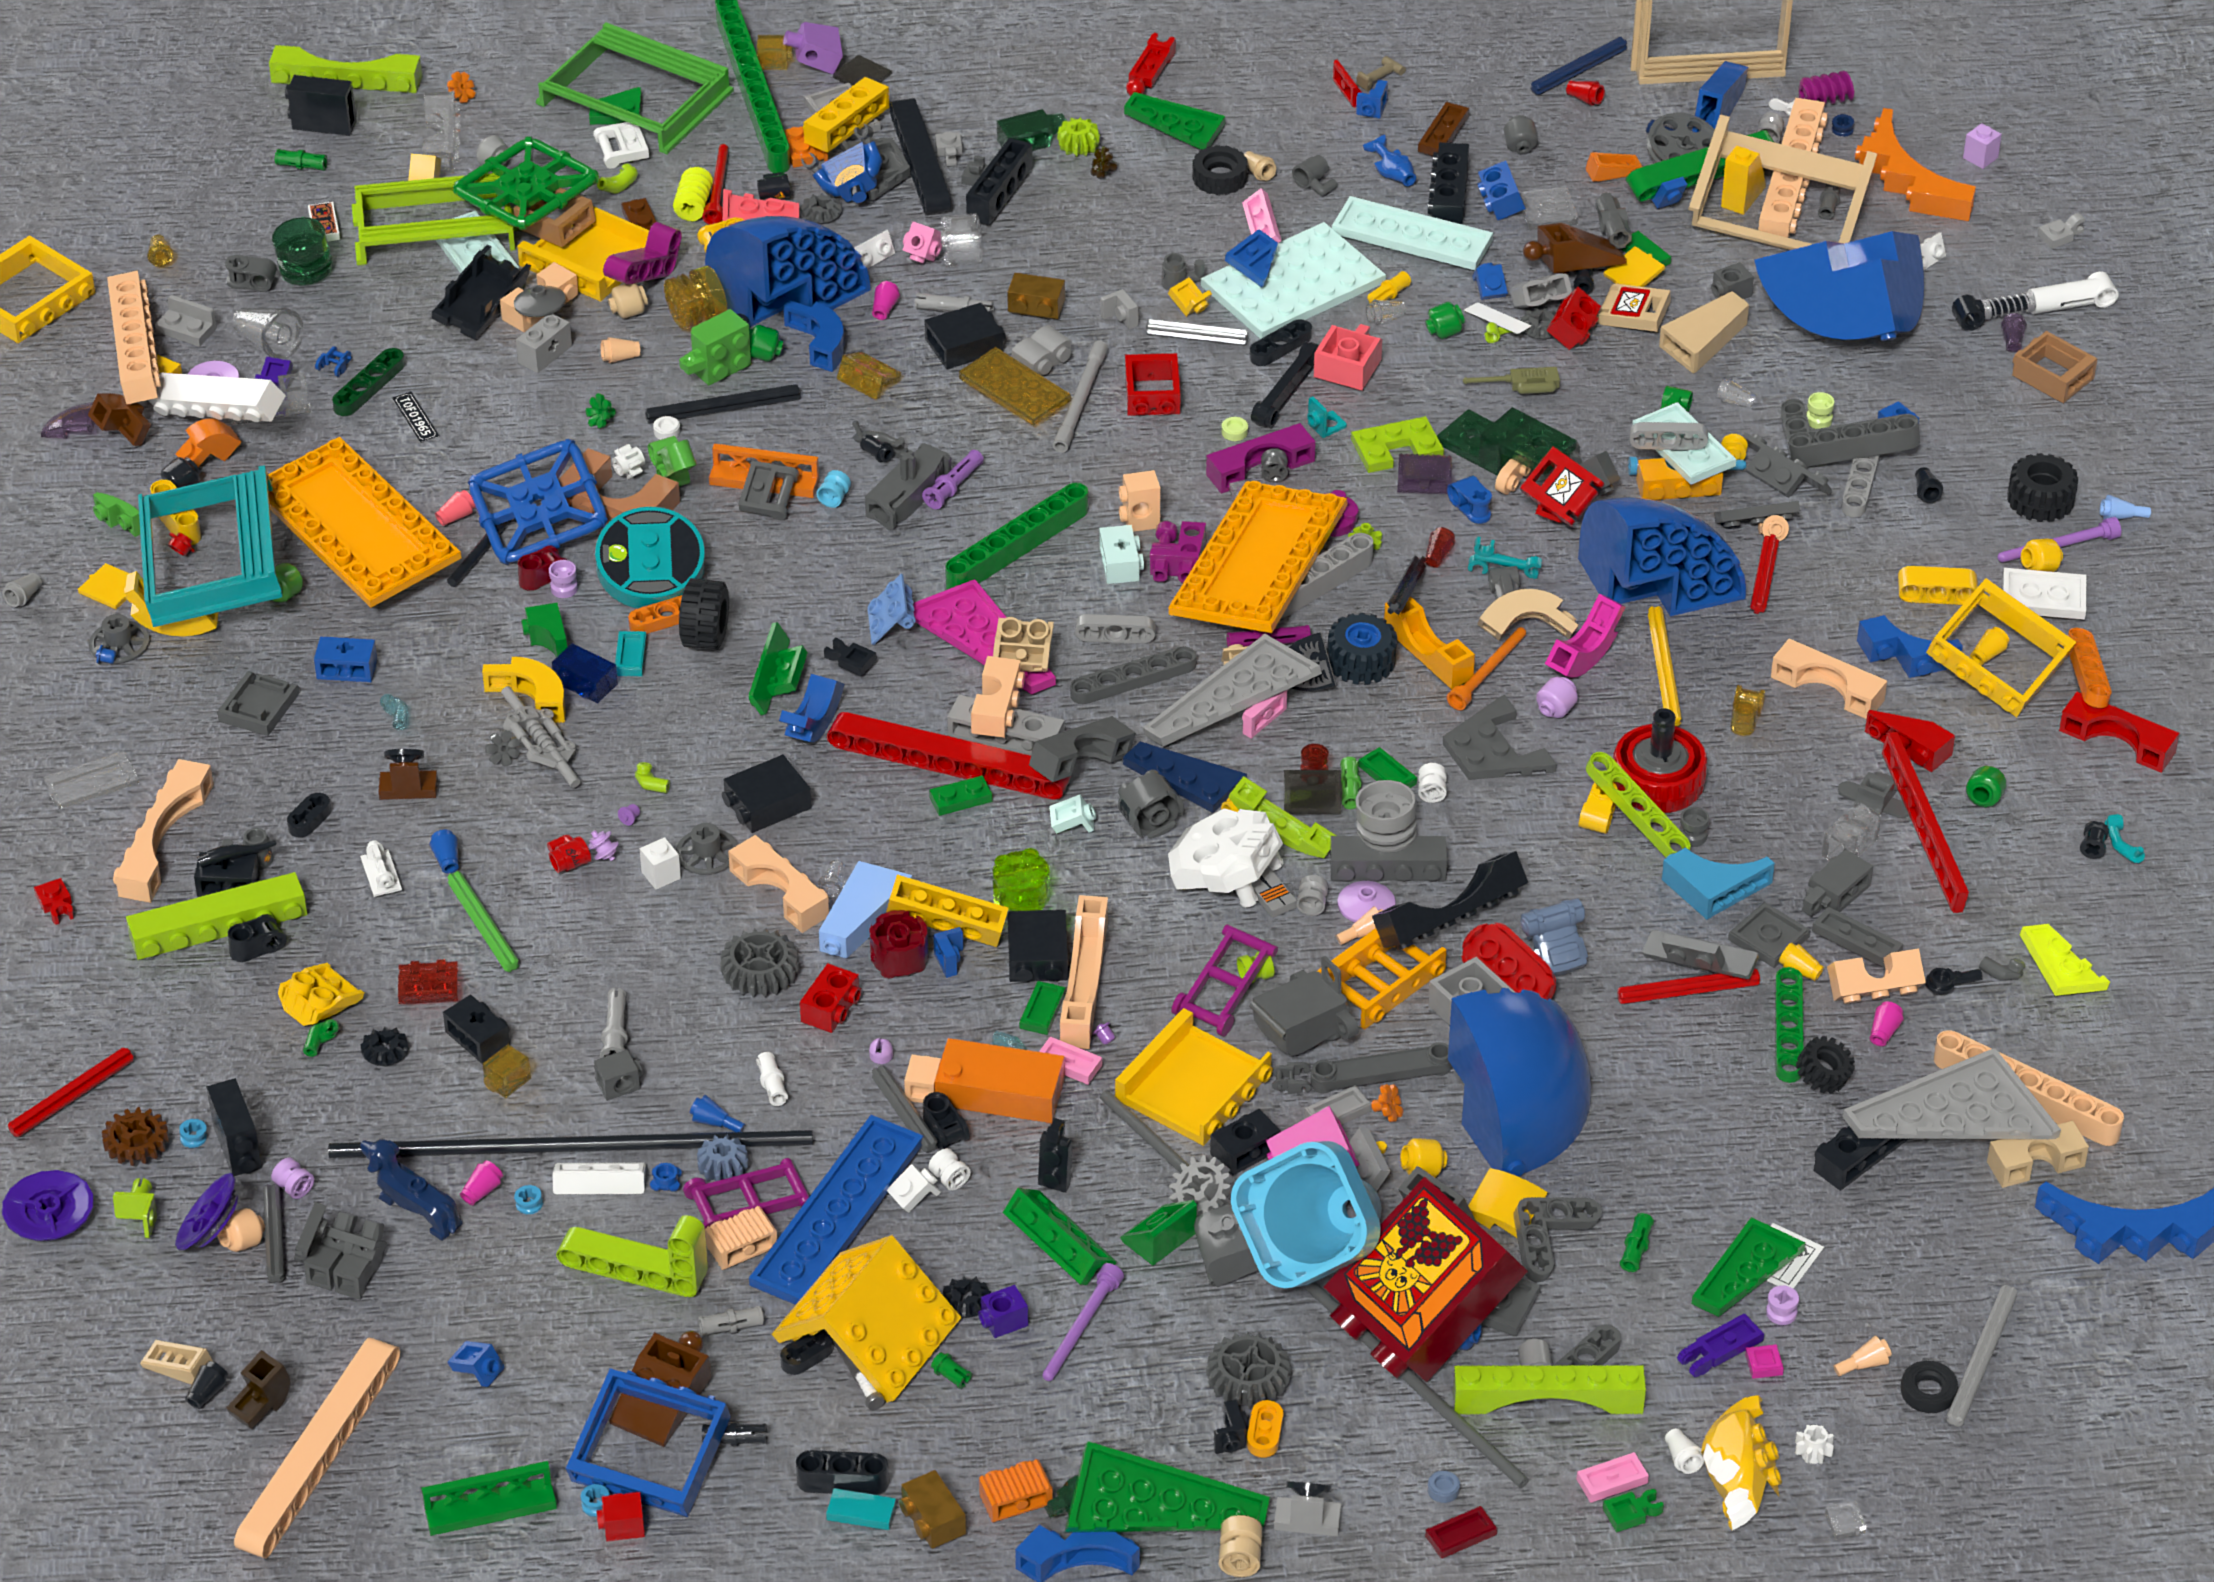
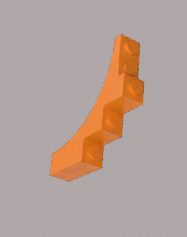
M1883 108L1881 117H1876L1874 132L1871 133V137L1864 136L1862 145H1857L1855 160H1859V164H1864L1867 151L1877 153L1872 173L1881 174L1880 180H1884L1883 191L1906 195V200L1910 201L1909 211L1969 221L1973 209L1976 186L1942 177L1911 158L1901 147L1894 134L1892 125L1893 109Z

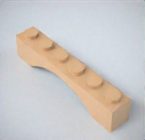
M178 759L173 770H169L163 789L158 790L156 801L153 807L148 809L144 824L141 828L137 829L131 848L128 847L126 849L124 861L114 872L113 882L117 886L118 897L152 902L161 885L159 865L156 859L160 841L167 830L179 818L204 804L214 785L211 765Z
M1079 895L1070 975L1060 1019V1041L1082 1049H1090L1108 924V897Z

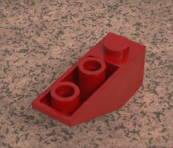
M1874 710L1867 712L1865 726L1867 734L1885 743L1888 733L1898 732L1909 759L1928 771L1933 772L1952 756L1955 735L1936 723Z

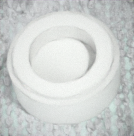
M670 416L658 418L653 424L655 437L660 440L670 436L677 438L680 434L679 421Z

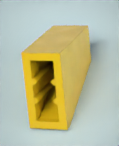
M1736 146L1725 160L1721 207L1744 215L1765 189L1766 182L1760 153Z

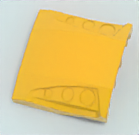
M328 963L307 967L301 972L293 973L291 979L280 983L278 990L284 1011L303 1026L316 1024L319 1020L335 1015L350 1005L358 1003L363 999L365 993L350 984L334 971Z

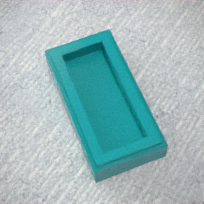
M619 631L614 666L615 676H643L647 642L645 631Z
M834 1488L826 1512V1518L829 1521L889 1530L896 1508V1498Z

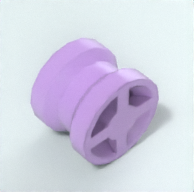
M1780 1285L1771 1289L1768 1294V1305L1766 1308L1768 1319L1778 1325H1787L1795 1321L1799 1304L1798 1293L1788 1286Z

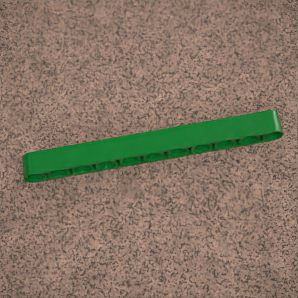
M715 0L716 22L767 167L772 173H785L790 169L789 143L737 0Z

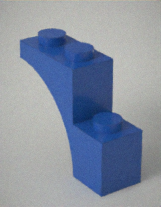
M1885 615L1859 621L1857 642L1870 663L1896 657L1909 678L1948 669L1926 653L1933 640L1921 639L1901 631ZM1959 639L1947 641L1962 652L1963 646Z
M1039 1524L1015 1549L1016 1569L1036 1582H1045L1060 1571L1081 1565L1109 1566L1133 1575L1140 1568V1547L1131 1539L1124 1538L1116 1532H1073L1064 1540L1057 1532L1049 1531Z

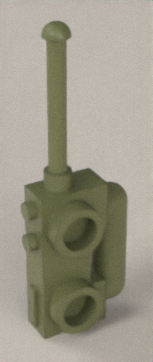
M1557 367L1510 369V374L1505 376L1463 378V383L1466 385L1467 383L1511 382L1512 391H1518L1520 394L1551 393L1556 388H1559L1560 384Z

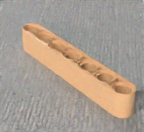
M1946 1030L1937 1036L1934 1063L1939 1068L1944 1069L1992 1048L1958 1032ZM2000 1053L2055 1123L2062 1124L2074 1121L2082 1136L2101 1145L2111 1146L2119 1142L2124 1115L2120 1109Z

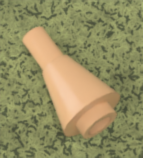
M1373 906L1351 928L1337 934L1336 938L1339 944L1343 945L1355 938H1362L1375 929L1372 915L1382 911V909L1378 910Z
M1874 1336L1853 1353L1850 1358L1835 1364L1834 1370L1838 1376H1842L1855 1369L1889 1364L1888 1357L1892 1356L1890 1347L1884 1339L1880 1340L1877 1336Z

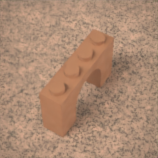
M588 448L582 455L590 474L595 476L597 481L596 488L599 491L612 477L611 457ZM575 463L558 479L561 487L580 480ZM655 474L638 493L630 497L616 499L600 495L606 509L607 524L619 514L640 507H661L673 511L680 503L679 482ZM586 491L566 498L570 507L595 513Z

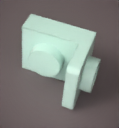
M1081 795L1050 806L1051 827L1056 834L1083 824L1089 833L1094 831L1095 810L1092 804H1087Z

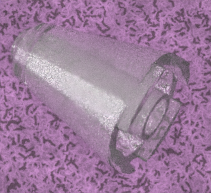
M241 308L233 316V329L269 357L287 359L297 351L302 342V338L299 336L300 329H303V322L300 315L291 309Z

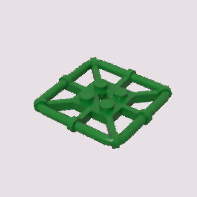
M527 136L524 140L515 143L497 156L487 158L483 165L454 182L453 192L460 198L480 208L482 213L493 215L511 226L519 227V230H525L528 226L535 224L556 209L566 207L568 201L598 183L599 173L572 158L570 153L565 150L559 151L541 140ZM534 149L554 160L543 167L533 163ZM525 150L524 162L512 170L502 165ZM568 166L581 174L557 176L554 173ZM489 172L499 176L498 179L492 182L474 183ZM571 187L562 194L553 193L555 190L559 188ZM493 193L498 195L492 200L483 199L480 196H478L481 194ZM540 200L547 202V204L528 215L529 207ZM511 202L520 207L518 217L501 208Z

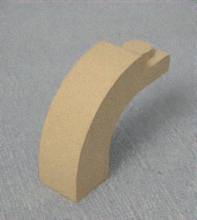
M1521 589L1501 596L1485 610L1477 624L1499 641L1515 622L1525 618H1536L1545 621L1568 639H1571L1578 628L1573 615L1563 610L1561 612L1558 610L1563 602L1561 598L1538 589Z

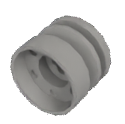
M1382 780L1367 784L1359 790L1356 796L1357 836H1360L1367 846L1381 852H1397L1409 847L1416 839L1415 794L1410 787L1401 782Z

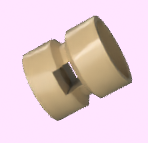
M1237 1515L1225 1519L1221 1524L1219 1567L1226 1574L1234 1577H1247L1257 1573L1260 1569L1262 1525L1259 1521L1249 1516Z

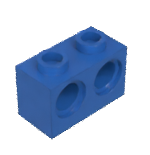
M1506 161L1478 172L1482 182L1477 183L1482 197L1488 196L1483 200L1488 212L1494 211L1497 221L1526 209Z

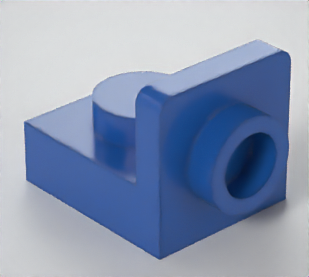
M1378 80L1375 89H1371L1369 94L1360 92L1357 94V115L1381 118L1388 100V81Z
M960 927L933 934L934 955L946 978L957 975V962H960L959 952L963 950V931Z
M465 1341L447 1361L452 1371L475 1374L482 1387H488L504 1369V1364L492 1344Z

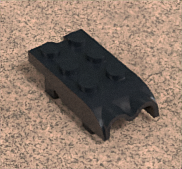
M488 244L476 253L473 260L460 273L456 281L452 280L445 287V298L432 311L431 319L446 326L455 325L461 328L460 333L474 340L501 313L500 299L516 288H522L531 269V265L526 264L519 271L509 260L497 261L491 254L492 246Z

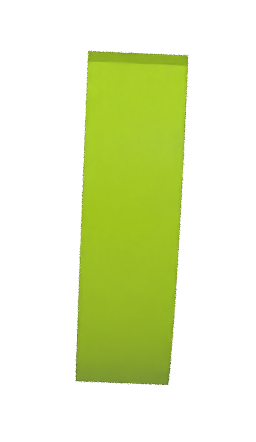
M1243 776L1229 795L1230 800L1238 810L1266 812L1270 823L1274 824L1284 845L1307 855L1320 858L1326 857L1330 851L1331 836L1337 835L1316 822L1312 827L1307 826L1265 799L1267 791Z

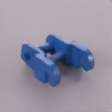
M333 346L327 353H322L317 359L315 369L320 371L321 367L324 368L333 362L337 364L334 375L339 377L340 374L346 371V365L352 359V353L350 351L345 353L339 352L337 347Z

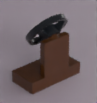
M392 749L384 751V758L393 760L395 763H390V772H380L379 800L436 798L437 770L419 771L418 762H413L424 758L423 750Z

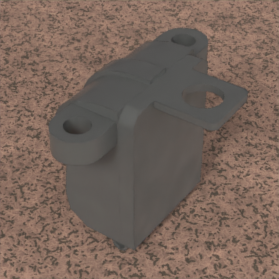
M1326 956L1321 957V973L1317 971L1306 973L1304 970L1298 971L1290 976L1289 982L1254 997L1249 1005L1253 1010L1254 1021L1262 1033L1281 1051L1292 1056L1301 1054L1322 1041L1335 1040L1340 1036L1347 1040L1359 1033L1357 1022L1350 1014L1347 998L1341 993V971ZM1328 967L1333 972L1335 981L1329 976Z
M1231 1203L1204 1212L1196 1217L1194 1223L1195 1234L1211 1286L1216 1285L1220 1287L1259 1270L1234 1215Z

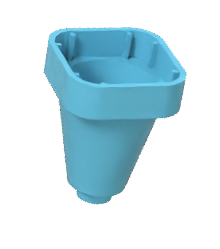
M1316 1141L1300 1144L1246 1171L1236 1180L1232 1188V1210L1255 1263L1264 1279L1276 1287L1292 1288L1311 1284L1366 1257L1374 1250L1379 1241V1221L1382 1211L1380 1198L1376 1190L1360 1178L1348 1151L1335 1142ZM1349 1200L1357 1215L1354 1218H1350L1346 1211V1205Z

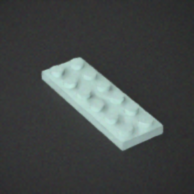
M1352 196L1348 198L1332 225V230L1345 238L1375 244L1471 270H1476L1493 241V232Z

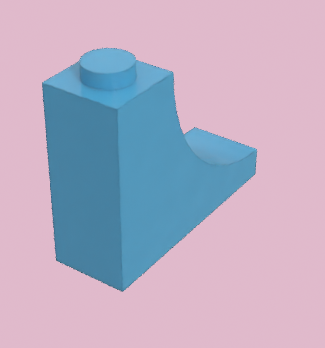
M1684 848L1664 859L1662 880L1707 920L1772 884L1775 863L1770 858L1765 857L1750 863L1723 864L1704 859Z

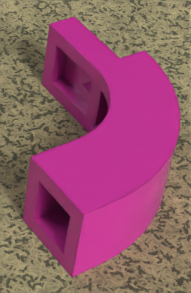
M1599 594L1582 628L1569 640L1556 639L1545 665L1568 677H1579L1585 674L1600 661L1618 634L1614 630L1624 612L1625 606L1603 594Z

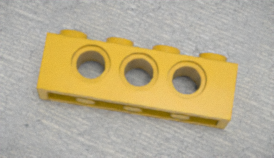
M864 77L803 122L804 143L827 153L853 135L855 127L861 129L864 127V124H868L889 108V86Z
M897 875L886 912L894 910L909 911L910 916L915 918L916 915L920 916L927 927L940 931L960 927L964 938L997 947L1009 908Z

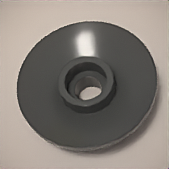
M536 285L516 296L514 308L519 314L524 316L542 317L560 310L565 304L566 297L564 292L557 287Z

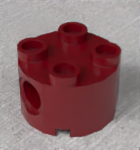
M905 910L889 911L878 916L876 923L873 926L871 924L869 931L871 962L880 971V974L884 978L891 979L896 976H907L925 970L928 959L927 925L924 920L916 915V918L910 916V912Z

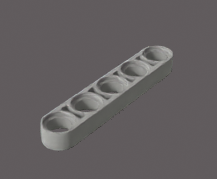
M1881 454L1853 459L1842 500V512L1845 515L1860 517L1865 513ZM1859 468H1865V469H1868V470H1870V471H1869V472H1861V471H1858L1857 469H1859ZM1854 485H1861V486H1864L1865 488H1864V489H1856V488H1854V487H1852V486H1854ZM1856 502L1859 503L1860 506H1851L1848 503Z

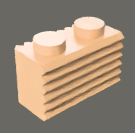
M756 1206L755 1209L743 1210L733 1218L729 1217L728 1220L717 1221L705 1229L706 1246L713 1255V1258L718 1262L721 1270L769 1251L777 1241V1231L760 1206Z

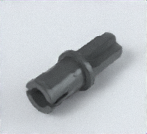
M1826 184L1825 190L1820 195L1821 205L1818 210L1820 212L1819 216L1822 219L1829 220L1834 217L1836 205L1840 202L1839 192L1841 187Z

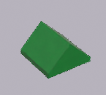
M1194 1200L1162 1205L1123 1234L1120 1239L1130 1249L1154 1266L1195 1235L1194 1223L1197 1217V1204Z

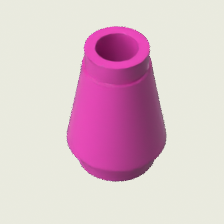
M883 281L876 286L872 315L876 319L885 320L899 299V288L896 284L890 281Z
M1886 1001L1876 1008L1869 1037L1873 1044L1885 1046L1903 1022V1010L1899 1005Z
M486 1160L482 1164H477L463 1190L460 1192V1197L467 1204L473 1206L501 1184L500 1180L503 1177V1173L490 1161Z

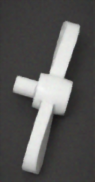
M1774 98L1770 100L1769 107L1773 110L1785 111L1786 114L1790 115L1794 100L1788 104Z

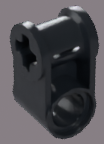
M269 914L261 915L244 923L235 924L228 930L229 954L237 962H247L253 958L276 952L285 945L287 940L284 932L278 930L276 919Z
M933 1092L925 1096L923 1099V1120L937 1139L939 1150L946 1149L947 1145L958 1140L966 1141L970 1139L969 1129L964 1118L959 1115L945 1094Z

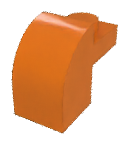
M203 419L195 422L185 430L190 438L176 452V456L184 459L188 457L198 467L210 454L225 462L241 444V440L233 429L217 419Z

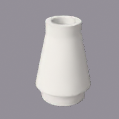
M1680 1429L1670 1430L1665 1436V1441L1668 1444L1676 1469L1685 1474H1692L1698 1471L1704 1463L1701 1448L1686 1437Z

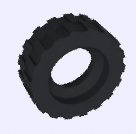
M1215 145L1200 150L1194 156L1192 179L1195 186L1199 187V190L1205 191L1208 194L1229 195L1230 193L1238 192L1247 183L1248 162L1247 157L1244 156L1242 151L1240 152L1238 149L1226 145ZM1216 167H1224L1231 169L1232 171L1227 173H1214L1209 171V169Z

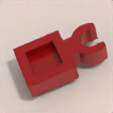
M62 878L34 887L35 896L44 913L51 912L54 924H59L58 916L61 914H67L70 920L74 919L71 896Z

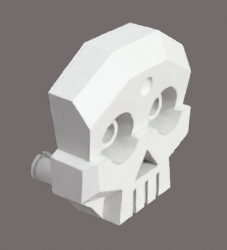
M1224 808L1185 829L1168 853L1171 878L1176 889L1208 888L1209 892L1222 893L1236 890L1241 906L1251 907L1258 901L1252 882L1260 878L1267 866L1274 871L1281 868V864H1284L1278 851L1283 842L1274 824L1270 823L1266 812L1243 809L1235 812Z

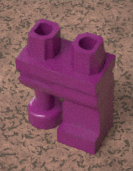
M1163 521L1157 525L1155 535L1159 542L1153 543L1150 550V575H1153L1154 581L1164 582L1168 579V576H1178V580L1184 583L1206 547L1205 522L1182 521L1178 543H1171L1176 539L1178 528L1174 523ZM1197 530L1199 531V534L1196 536H1188L1186 535V531Z

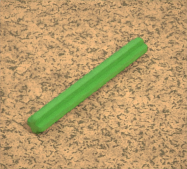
M459 871L453 874L450 873L447 877L449 886L506 972L516 970L519 967L518 958L463 874Z

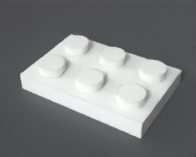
M2004 568L2002 590L2039 616L2085 620L2086 575Z

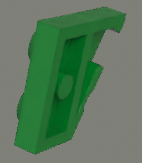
M641 87L598 100L640 115ZM590 108V125L626 122Z

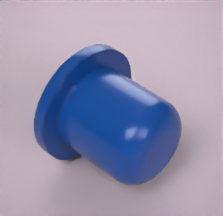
M100 645L99 650L96 652V663L99 664L100 661L110 664L114 663L116 652L104 648V645Z

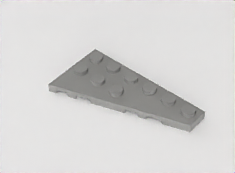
M1264 634L1143 727L1144 734L1161 746L1168 745L1322 674L1320 665Z

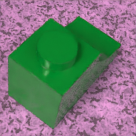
M558 603L525 607L526 619H521L523 635H529L531 646L539 645L549 649L555 655L557 661L568 659L567 641Z

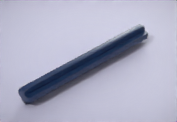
M1618 37L1536 79L1531 83V91L1536 95H1540L1627 49V41L1622 37Z

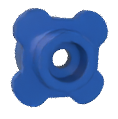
M661 1163L652 1169L653 1180L650 1182L652 1190L676 1191L680 1188V1183L678 1182V1178L682 1175L680 1168L671 1163Z

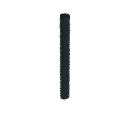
M511 520L495 525L499 535ZM487 534L484 535L447 579V583L450 586L456 587L491 544Z

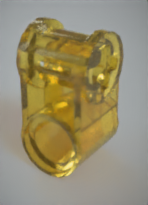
M1737 685L1730 729L1733 733L1747 736L1755 731L1759 714H1761L1763 709L1765 690L1743 689L1742 685Z

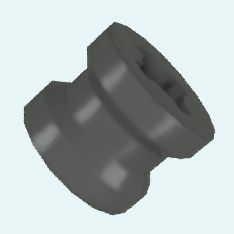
M1269 449L1262 454L1261 473L1263 478L1269 482L1284 480L1288 475L1286 453L1280 449Z

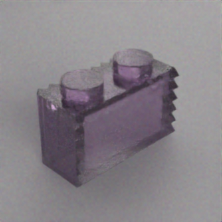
M1399 454L1397 492L1447 494V486L1452 481V456Z

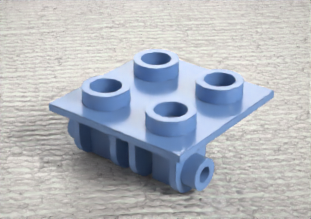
M900 574L894 581L889 582L885 590L877 598L872 599L867 607L872 645H875L896 623L909 629L916 621L913 613L912 589L904 583L903 574Z

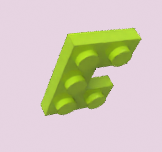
M1426 416L1351 432V441L1368 473L1393 468L1394 460L1389 452L1392 449L1410 446L1418 463L1443 458L1444 449Z

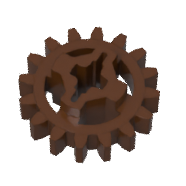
M137 1107L134 1113L124 1109L125 1115L120 1116L115 1113L113 1115L114 1122L106 1121V1129L102 1130L104 1150L108 1151L110 1159L117 1157L119 1164H122L125 1160H129L131 1166H134L136 1160H141L143 1164H146L147 1157L150 1156L156 1159L158 1158L157 1151L166 1150L165 1143L169 1142L167 1123L162 1121L160 1113L153 1116L152 1109H148L145 1113H141L140 1107Z

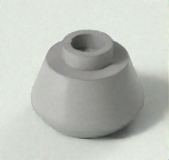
M488 136L478 145L476 156L480 165H483L487 158L495 157L508 149L499 136Z

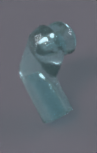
M391 694L383 695L380 699V705L386 713L393 717V727L397 730L405 729L408 706L405 702L393 697Z
M995 1031L992 1045L1027 1050L1018 1037Z

